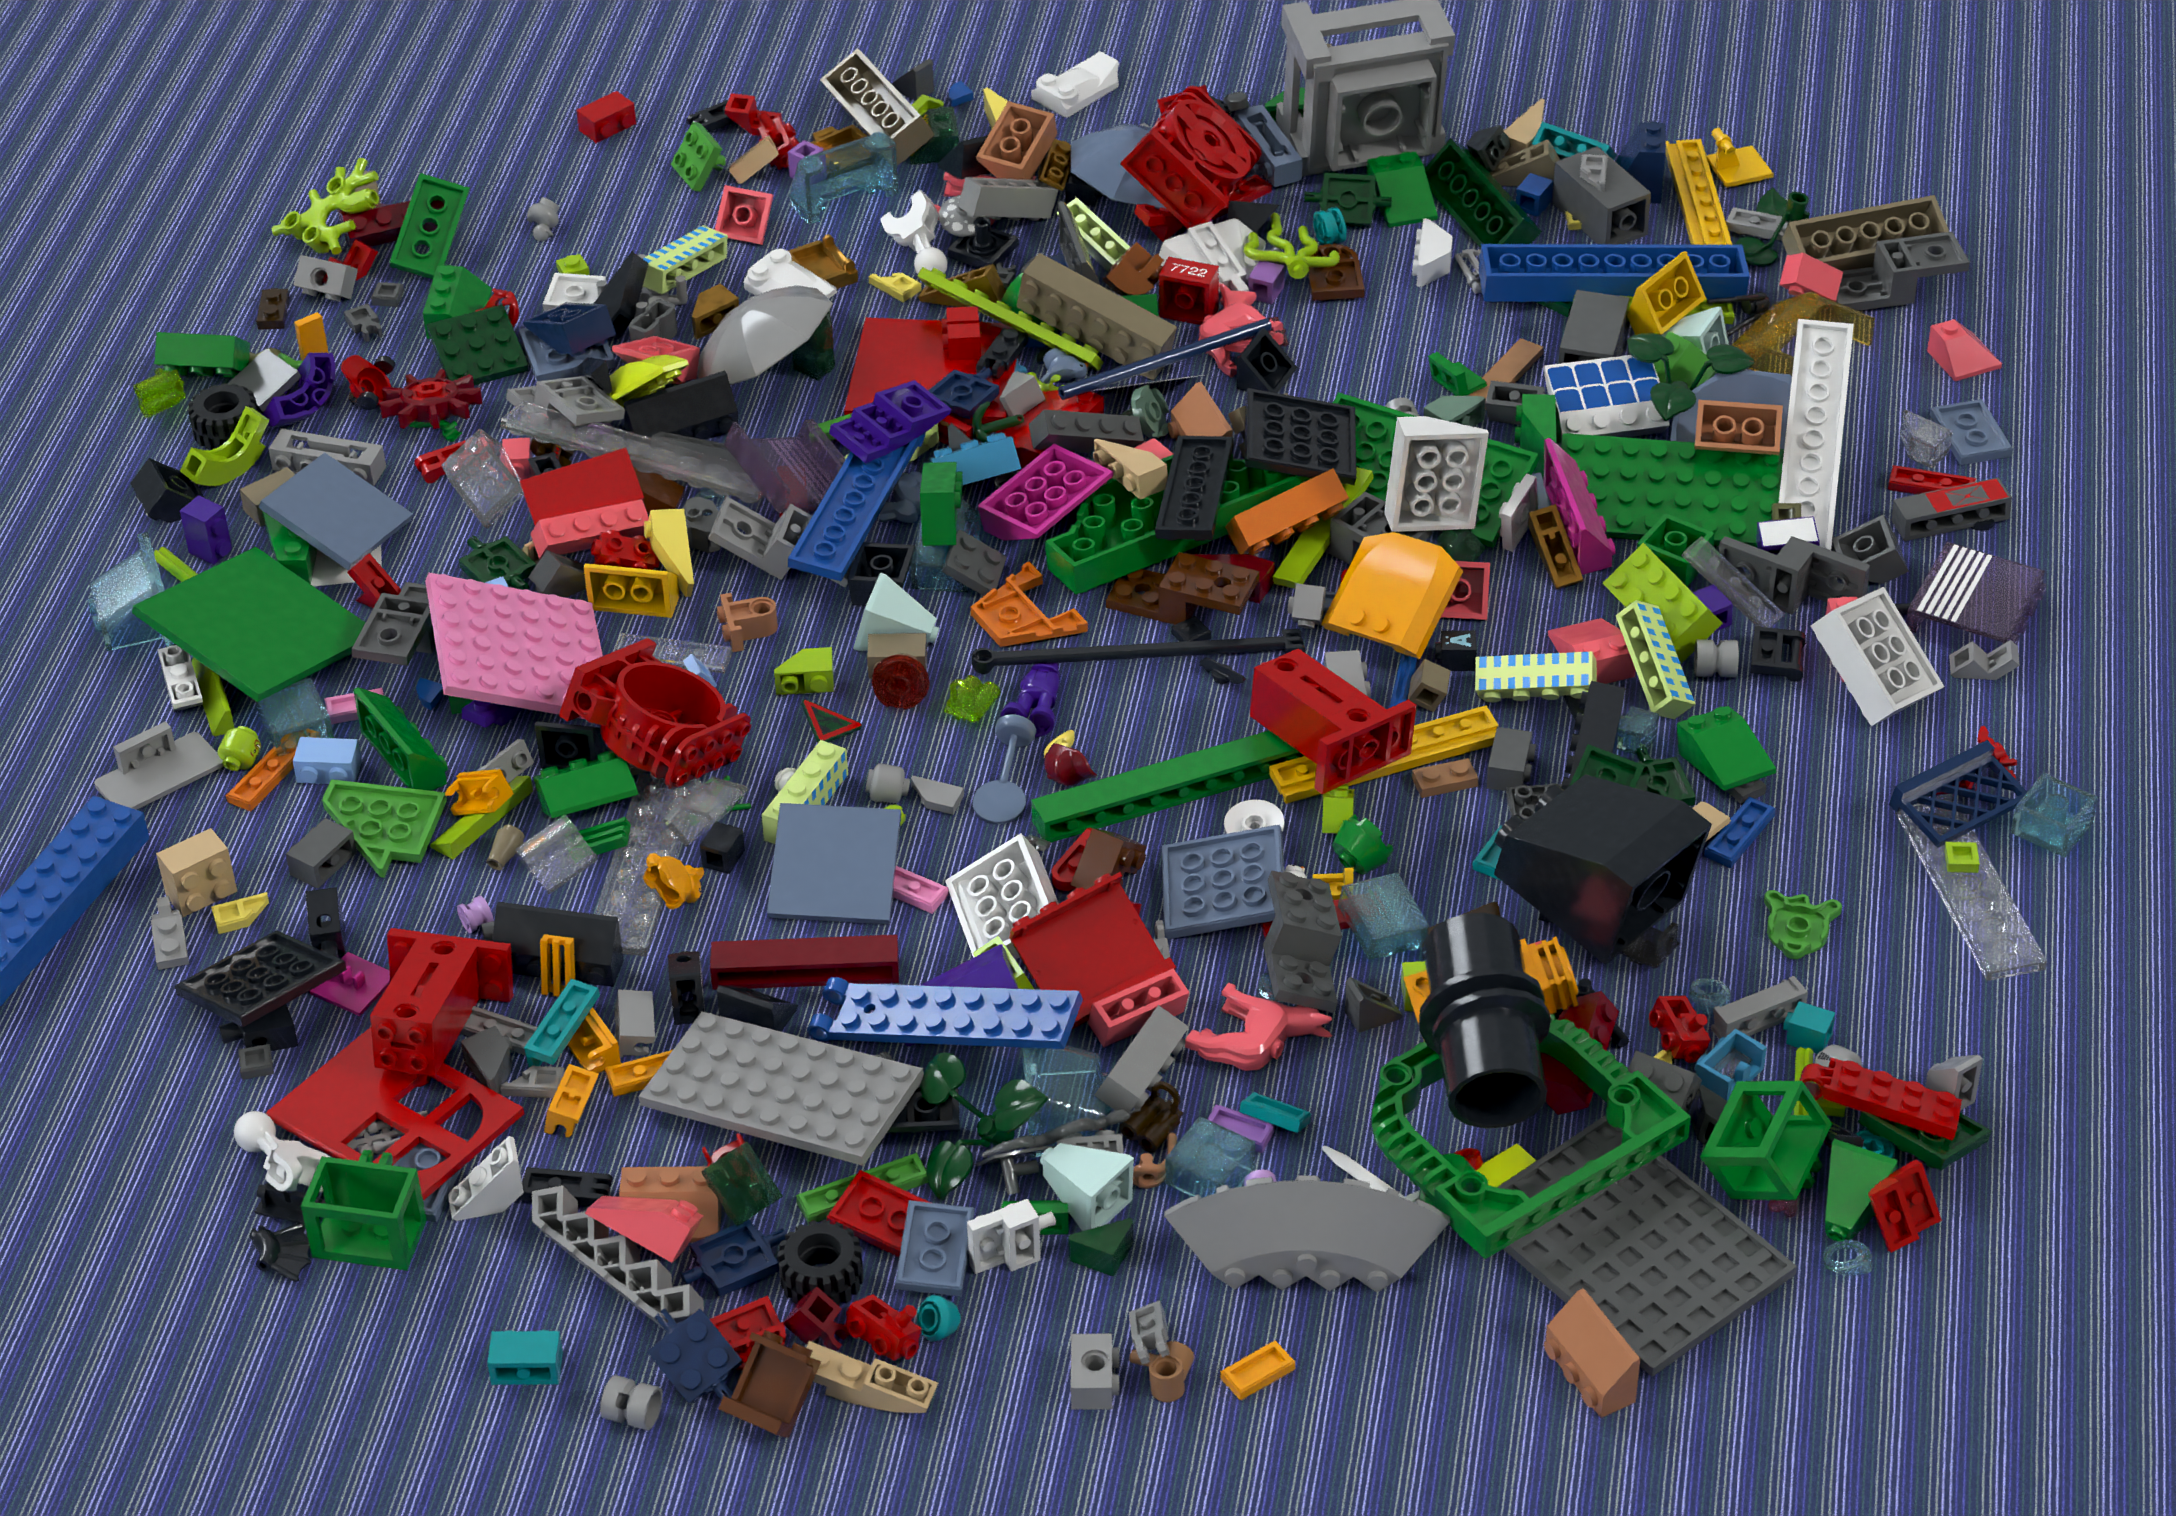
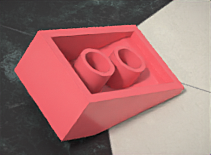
M658 336L612 346V352L627 363L642 361L658 355H672L686 359L689 365L681 371L682 375L673 378L674 381L671 383L680 385L686 383V381L697 379L700 347Z
M1599 618L1548 630V636L1558 653L1593 652L1597 660V682L1607 684L1635 677L1636 670L1621 629L1604 619Z
M601 1196L585 1212L591 1218L671 1263L685 1251L703 1218V1215L697 1213L698 1208L684 1200L678 1202L670 1199Z

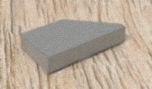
M1582 154L1580 177L1600 191H1605L1608 156Z
M917 776L911 777V786L918 792L925 808L954 815L964 797L963 787Z
M531 1066L522 1072L521 1077L511 1083H503L500 1087L501 1095L553 1098L565 1073L564 1067Z

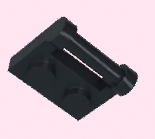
M1755 626L1750 673L1784 676L1793 682L1800 681L1804 673L1801 660L1802 648L1806 644L1805 633L1798 630ZM1782 643L1789 644L1791 647L1790 662H1781Z

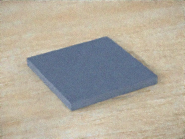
M325 452L262 499L258 507L347 570H350L360 559L371 553L410 522L413 513Z
M780 803L767 908L768 918L890 925L901 809Z
M1280 824L1162 845L1164 933L1167 939L1274 920L1275 912L1267 880L1271 870L1281 873L1285 872L1283 837Z

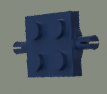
M984 367L977 374H967L954 369L928 391L951 408V413L970 420L980 405L987 401L991 402L999 395V385L987 381L992 376L989 368L986 369Z
M747 1219L691 1243L690 1252L698 1265L680 1272L681 1279L685 1285H688L691 1282L704 1278L710 1282L718 1296L722 1297L779 1272V1264L772 1254L771 1248L786 1240V1232L781 1228L765 1236L756 1230L750 1219Z
M666 1308L660 1312L667 1319V1323L657 1313L654 1318L660 1323L666 1333L662 1340L649 1349L647 1353L691 1406L703 1395L713 1391L721 1400L725 1396L723 1392L731 1398L733 1392L725 1382L730 1373L744 1362L701 1308L686 1320L676 1323Z

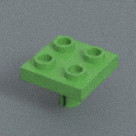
M692 122L680 148L674 155L671 165L692 190L701 192L712 169L716 171L723 170V167L718 166V164L725 166L726 160L723 155H720L722 148L700 123Z

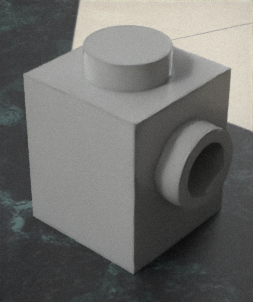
M1296 583L1294 597H1289L1287 613L1292 614L1293 622H1298V627L1313 629L1315 625H1321L1326 598L1325 587Z

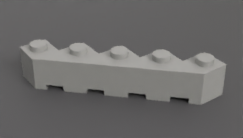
M564 1186L532 1191V1222L549 1239L661 1328L663 1327L654 1317L659 1313L667 1323V1319L660 1312L665 1308L676 1323L686 1320L700 1308L704 1312L703 1298L689 1284L672 1287V1274L657 1259L640 1262V1249L623 1235L609 1237V1227L586 1215L585 1212L578 1213V1201Z

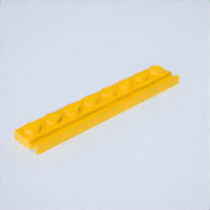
M1676 140L1675 144H1669V141H1666L1665 155L1691 245H1732L1702 140Z
M1487 705L1414 725L1410 755L1346 784L1351 786L1493 746L1496 729L1499 725ZM1306 756L1269 766V775L1280 795H1283L1285 804L1321 794L1314 789L1317 764Z

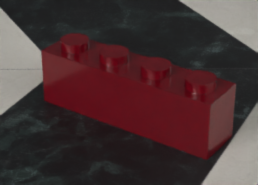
M410 200L396 204H376L374 208L360 213H347L337 209L341 223L353 220L356 226L355 230L344 233L349 250L355 239L362 241L370 247L397 241ZM434 200L430 203V206L433 209H442L444 203L440 200ZM427 222L422 226L428 232L437 229V226L432 222Z
M1602 991L1576 997L1578 1005L1574 1007L1573 1005L1567 1006V1009L1563 1010L1557 1020L1567 1019L1572 1021L1576 1028L1587 1031L1593 1040H1597L1603 1049L1607 1051L1619 1010ZM1540 1052L1547 1086L1545 1102L1557 1115L1588 1108L1594 1091L1563 1063L1546 1053Z

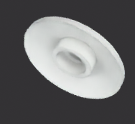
M1255 799L1240 802L1227 812L1224 819L1226 834L1279 824L1282 832L1284 829V816L1281 810L1274 804L1264 800Z

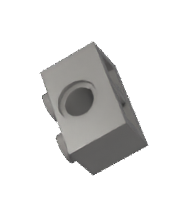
M300 255L293 285L303 288V294L317 297L318 292L325 293L326 299L340 302L341 297L351 299L358 269L340 263ZM327 274L328 280L323 285V278Z
M1071 1334V1409H1112V1395H1119V1374H1113V1368H1119V1347H1112V1334Z

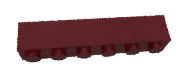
M898 934L711 942L710 957L712 990H717L718 985L744 986L750 989L825 986L830 977H839L848 983L858 984L899 983Z

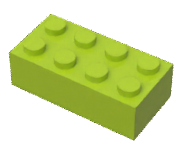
M1644 543L1603 582L1604 586L1625 607L1636 600L1659 606L1681 664L1694 652L1696 639L1706 640L1723 624Z

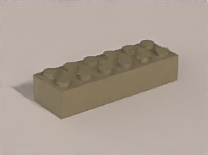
M858 48L820 79L833 98L896 167L935 135L922 116Z
M1935 195L1788 222L1782 242L1787 255L1805 253L1840 271L1873 267L1877 241L1950 231Z
M1038 253L1023 272L1017 301L1018 308L1044 321L1049 326H1053L1070 335L1074 339L1092 346L1116 362L1127 365L1172 350L1177 326L1051 258ZM1164 367L1140 375L1154 381Z

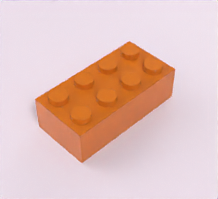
M1333 468L1234 516L1225 527L1239 554L1248 553L1255 556L1264 551L1265 547L1270 545L1269 543L1272 541L1277 545L1289 539L1290 535L1297 529L1299 533H1302L1315 526L1314 523L1318 522L1321 517L1326 521L1336 516L1339 511L1344 509L1343 504L1349 497Z

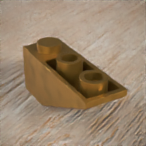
M1054 139L1038 171L1039 181L1061 191L1064 189L1071 167V145L1069 143Z

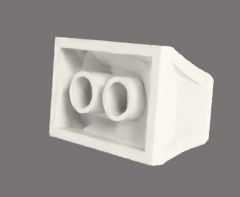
M1099 51L1058 76L1044 74L1037 79L1036 88L1031 91V99L1068 118L1118 87L1119 62Z
M775 249L748 269V273L743 281L745 290L754 295L796 285L817 288L828 299L837 293L835 286L792 261L791 253L783 249Z

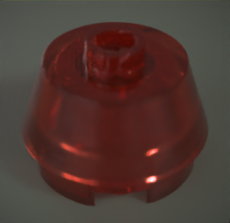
M897 653L886 657L877 664L872 674V687L875 695L887 707L904 708V710L913 708L925 698L929 690L930 680L925 667L916 657L907 653Z

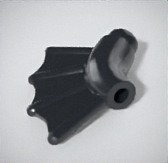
M297 1223L273 1233L262 1225H258V1231L253 1228L250 1232V1239L260 1254L256 1261L257 1268L264 1272L272 1269L293 1282H298L300 1271L311 1264V1260L307 1255L310 1245L308 1237L304 1233V1225Z

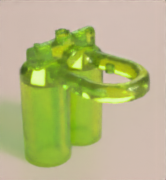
M156 368L154 376L133 385L134 392L139 399V408L145 418L178 405L182 399L186 398V393L183 389L185 384L183 380H180L177 369L163 371L162 368Z
M968 675L964 680L955 679L950 684V697L946 702L944 713L955 716L956 720L964 719L974 723L986 714L1000 696L1001 691L995 683L987 681L982 684L980 679L973 675Z

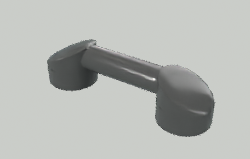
M1234 92L1228 94L1223 99L1230 112L1249 107L1247 95L1244 92Z

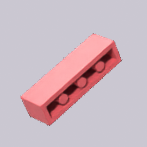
M641 499L539 520L531 532V537L538 557L541 559L546 550L561 555L590 549L593 540L598 539L601 532L608 530L619 531L621 536L630 538L637 535L644 536V521H648L649 517Z

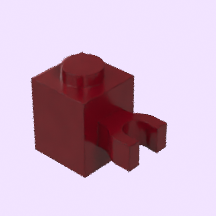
M818 1287L800 1299L783 1322L806 1345L809 1341L813 1342L820 1336L826 1348L834 1351L839 1350L842 1346L835 1339L834 1334L838 1335L842 1340L850 1335L845 1325L833 1321L842 1308Z

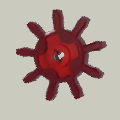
M440 369L435 378L417 380L411 374L405 375L407 386L404 388L383 387V401L379 402L382 419L398 415L400 428L405 429L416 421L430 422L433 429H438L441 420L453 415L466 420L469 419L468 405L483 404L481 387L474 388L472 375L469 374L451 381L446 379L445 369Z

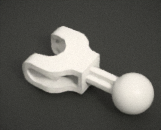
M919 190L911 196L912 207L905 216L894 218L891 212H888L881 217V222L885 232L893 236L897 244L909 246L915 252L917 251L918 254L914 260L917 274L922 267L930 271L935 268L945 273L947 269L945 254L941 250L931 247L929 243L935 238L934 228L938 222L939 214L931 199L922 190Z
M251 1111L243 1114L237 1120L234 1127L235 1140L242 1149L248 1152L263 1151L267 1154L263 1166L267 1170L266 1181L279 1191H296L298 1183L309 1186L321 1157L330 1156L309 1148L299 1141L279 1140L275 1137L276 1128L273 1120L263 1112Z

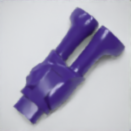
M1059 664L1033 665L1030 672L1023 677L1020 683L1021 692L1018 696V703L1009 702L1001 711L1000 717L1016 714L1028 719L1030 709L1034 708L1029 720L1036 727L1035 737H1042L1051 732L1055 724V714L1051 708L1055 706L1060 684Z

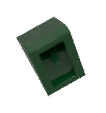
M1131 1218L1068 1235L1070 1261L1114 1277L1133 1245V1221Z

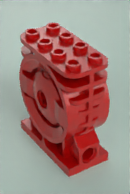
M1189 86L1168 106L1158 118L1153 128L1121 161L1120 165L1187 228L1209 222L1228 203V195L1239 185L1241 180L1260 159L1262 149L1258 142L1201 88Z
M646 638L577 666L559 716L567 722L581 716L590 723L600 724L603 740L616 755L640 769L651 772L657 779L665 777V785L671 789L680 787L695 778H700L702 775L712 770H717L729 762H735L741 755V745L751 729L750 716L744 712L737 714V707L731 703L725 704L723 697L717 689L702 677L681 667L662 663L656 659L653 653L657 644L651 639Z

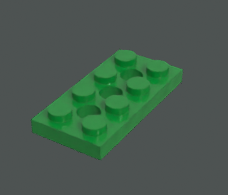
M420 173L389 262V267L433 279L437 266H444L446 264L470 188ZM434 200H440L444 203V207L442 209H433L430 203ZM427 222H432L437 226V229L428 232L422 226ZM418 245H426L429 248V252L419 254L415 251V248Z

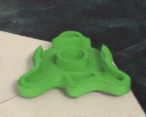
M1775 890L1767 891L1764 895V904L1770 912L1767 924L1768 938L1790 959H1800L1806 954L1818 951L1827 942L1830 922L1842 912V904L1839 901L1830 899L1818 905H1812L1809 902V897L1805 894L1786 897Z

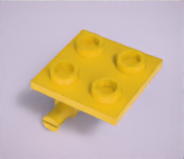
M1720 128L1712 130L1711 133L1713 134L1711 135L1715 138L1718 147L1717 153L1706 155L1708 164L1726 187H1735L1740 184L1773 178L1774 173L1753 146L1735 149L1731 138L1724 134Z

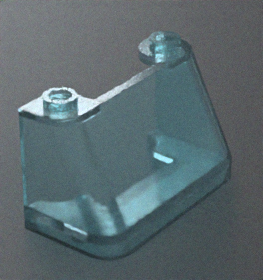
M875 132L861 139L814 155L805 156L797 164L789 193L791 206L810 225L820 221L819 210L820 212L825 211V202L864 188L870 195L874 194L875 190L885 191L887 197L898 194L896 143L888 135L882 132Z

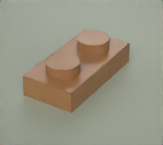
M1469 758L1412 770V780L1421 798L1478 787V776Z

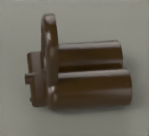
M1160 1081L1155 1083L1151 1090V1096L1147 1098L1140 1108L1141 1111L1132 1113L1127 1121L1119 1125L1122 1135L1131 1141L1137 1140L1140 1147L1146 1152L1155 1153L1167 1139L1168 1134L1172 1133L1179 1126L1180 1119L1184 1115L1178 1109L1181 1103L1178 1091L1167 1082ZM1159 1089L1167 1091L1172 1096L1173 1102L1170 1100L1165 1101L1159 1097Z

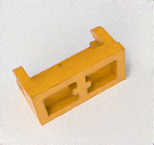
M501 769L459 773L456 776L457 779L447 788L445 796H452L455 791L458 793V801L453 803L450 808L452 814L456 816L495 812L514 793Z
M592 1007L567 1046L584 1069L601 1073L605 1071V1067L620 1064L621 1060L618 1041Z
M568 1064L548 1108L544 1128L545 1133L552 1135L557 1125H562L566 1128L565 1137L572 1136L575 1124H578L599 1076L598 1073Z

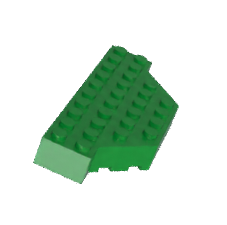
M1232 454L1212 540L1229 535L1225 526L1234 516L1312 478L1245 467V459H1234ZM1173 455L1161 459L1165 464H1167L1168 475ZM1112 478L1088 496L1085 503L1081 504L1077 513V521L1075 525L1071 526L1069 532L1045 541L1047 567L1049 571L1077 595L1104 583H1110L1114 579L1149 565L1160 563L1162 560L1177 555L1179 552L1184 553L1197 546L1207 544L1212 540L1156 539L1155 527L1165 490L1140 500L1132 492L1127 491L1116 479Z

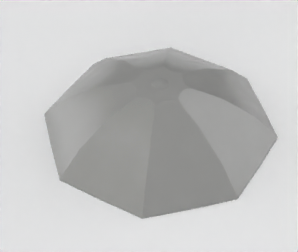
M798 285L773 289L748 298L727 313L712 333L700 354L697 377L702 378L726 371L730 385L759 376L808 341L833 303L817 288Z

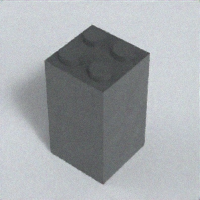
M1598 146L1555 162L1552 204L1564 215L1565 211H1568L1572 214L1573 220H1579L1581 230L1595 243L1625 244L1648 235L1651 192L1608 156L1605 191L1598 190L1580 177L1582 154L1607 155Z
M1576 290L1560 345L1559 364L1622 356L1626 342L1630 297Z

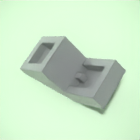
M2011 640L1988 654L1972 641L1949 655L1950 671L1954 678L1997 680L2020 666L2018 646Z

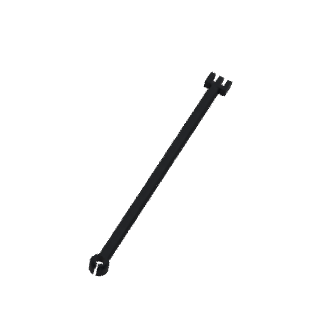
M1282 629L1281 636L1001 652L992 651L988 648H978L972 653V667L979 674H987L994 666L1284 651L1286 654L1298 648L1306 653L1299 629Z

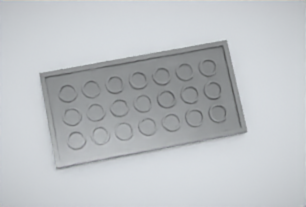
M702 1011L638 1098L640 1105L864 1166L920 1085L924 1073L923 1068Z

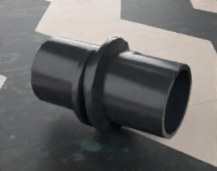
M1466 913L1449 918L1434 927L1424 941L1423 953L1430 994L1420 1007L1419 1032L1427 1047L1436 1052L1441 1059L1447 1103L1454 1118L1466 1125L1479 1128H1503L1523 1122L1539 1111L1545 1103L1547 1095L1539 1044L1549 1034L1551 1023L1550 1012L1544 1004V993L1538 980L1526 974L1520 936L1514 924L1502 916L1489 913Z

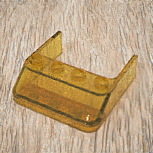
M1807 292L1774 303L1732 346L1743 350L1754 359V365L1748 369L1789 374L1792 376L1794 357L1783 353L1781 349L1797 334L1798 319L1854 324L1852 340L1870 346L1873 340L1875 318L1819 296L1814 292Z

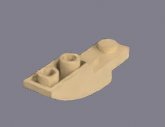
M811 1341L808 1342L806 1347L813 1350L812 1358L821 1361L813 1382L827 1387L825 1395L845 1402L891 1412L926 1413L938 1386V1382L874 1358L872 1365Z

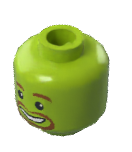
M238 726L237 728L229 729L225 733L218 747L217 754L220 759H223L222 764L231 771L247 770L253 766L261 750V742L255 731L245 726Z

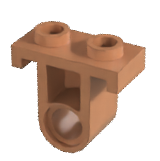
M731 593L720 594L721 606L716 607L719 624H725L722 625L724 642L730 641L732 652L743 651V641L767 637L777 631L776 603L771 598L756 597L733 602Z

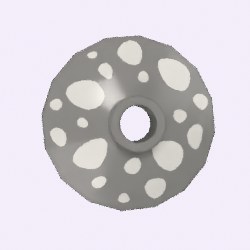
M961 195L949 198L942 204L939 210V222L943 229L959 237L975 235L974 220L976 221V219L967 216V212L958 207Z

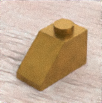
M721 283L698 295L692 314L693 331L696 339L714 332L725 315L739 306L738 297Z

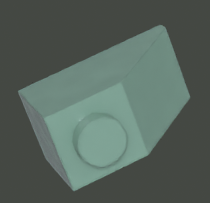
M1443 395L1424 407L1423 416L1474 427L1484 420L1485 398L1482 396Z

